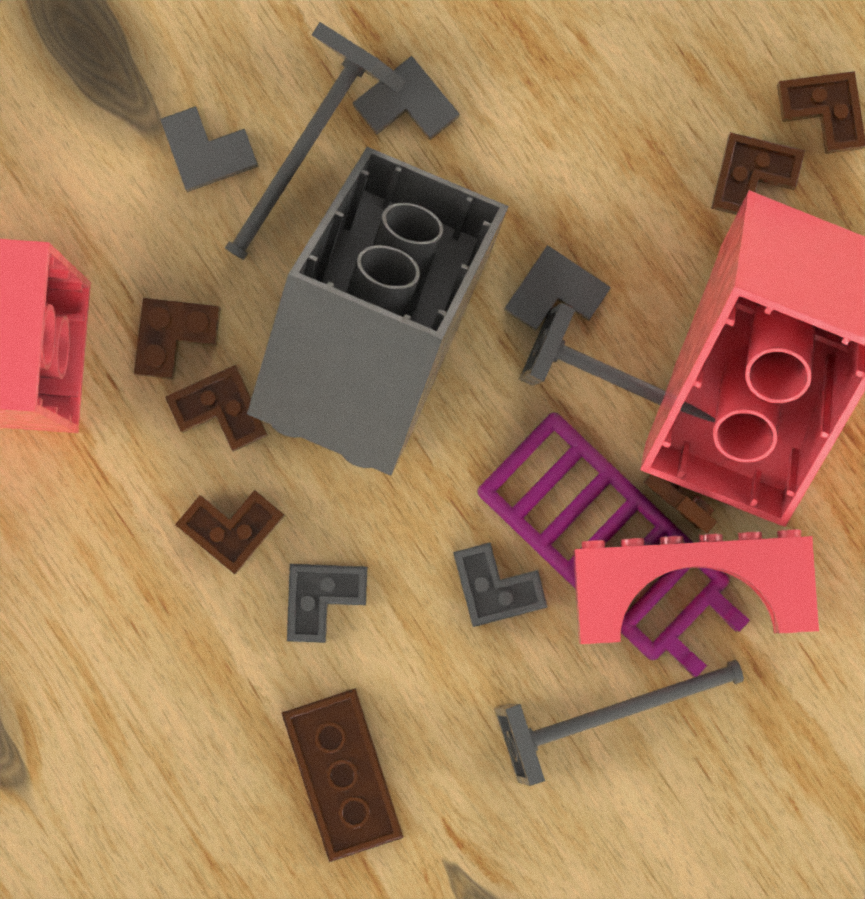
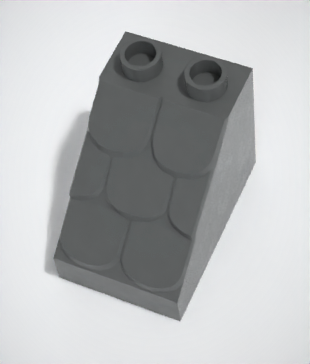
M366 147L287 276L247 414L271 424L277 432L285 436L304 438L341 454L349 463L355 466L374 468L391 476L413 433L497 239L509 206Z

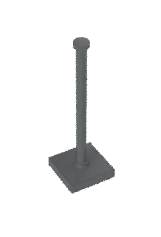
M321 22L315 28L312 36L344 59L341 64L344 69L233 243L229 241L225 246L228 251L243 260L248 255L246 249L356 77L359 76L361 78L365 72L396 93H399L406 83L404 78L381 60Z
M562 303L550 309L519 377L520 381L532 386L544 382L552 362H557L559 359L661 405L666 393L665 390L566 346L565 340L562 339L575 309ZM686 402L683 403L680 411L695 417L715 422V418Z
M733 660L727 663V667L535 731L528 728L521 704H506L494 708L517 781L518 783L532 786L545 781L536 754L538 746L732 681L734 684L744 681V677L738 661Z

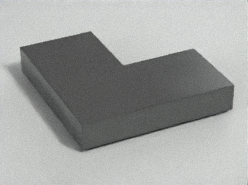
M412 56L393 70L406 80L399 93L378 82L353 102L354 108L376 135L407 112L428 139L431 140L460 116L459 112Z
M196 106L160 119L187 192L259 167L245 129L209 141Z
M547 245L504 310L535 331L557 300L575 309L576 313L589 321L611 287Z
M491 543L453 552L473 627L548 608L538 570L500 580Z
M290 564L287 641L326 643L328 604L366 605L368 567Z

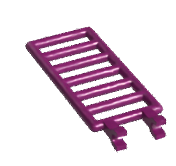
M555 412L550 413L477 490L478 496L574 588V556L568 561L552 544L609 484L627 500L588 541L605 540L606 544L639 511L655 526L644 537V545H659L660 537L683 536L684 543H694L560 414ZM555 431L571 447L513 507L510 506L496 491ZM581 458L585 459L599 474L540 534L524 517ZM684 568L663 574L626 612L622 622L621 634L649 660H657L665 651H668L693 677H697L707 665L691 652L678 637L708 606L735 632H740L750 620L721 594L730 583L728 574L713 569L699 568L711 581L652 642L636 625L690 569Z

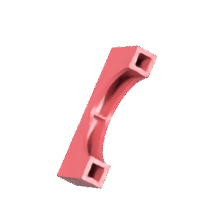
M801 529L777 531L778 538L762 539V532L738 533V540L723 541L722 534L699 535V542L684 543L683 536L660 537V545H644V538L621 539V547L606 548L605 540L583 541L582 549H575L573 551L579 644L621 642L622 622L634 597L657 577L670 571L684 568L713 569L732 575L744 582L760 597L766 606L771 618L774 634L819 631L812 536L801 537Z

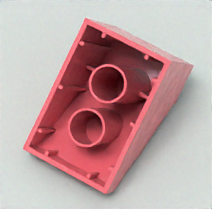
M750 190L748 191L720 247L706 288L673 368L664 399L658 409L645 443L641 471L786 527L865 392V236ZM686 402L715 418V422L680 411L683 403Z
M0 239V428L78 433L91 282L49 242Z

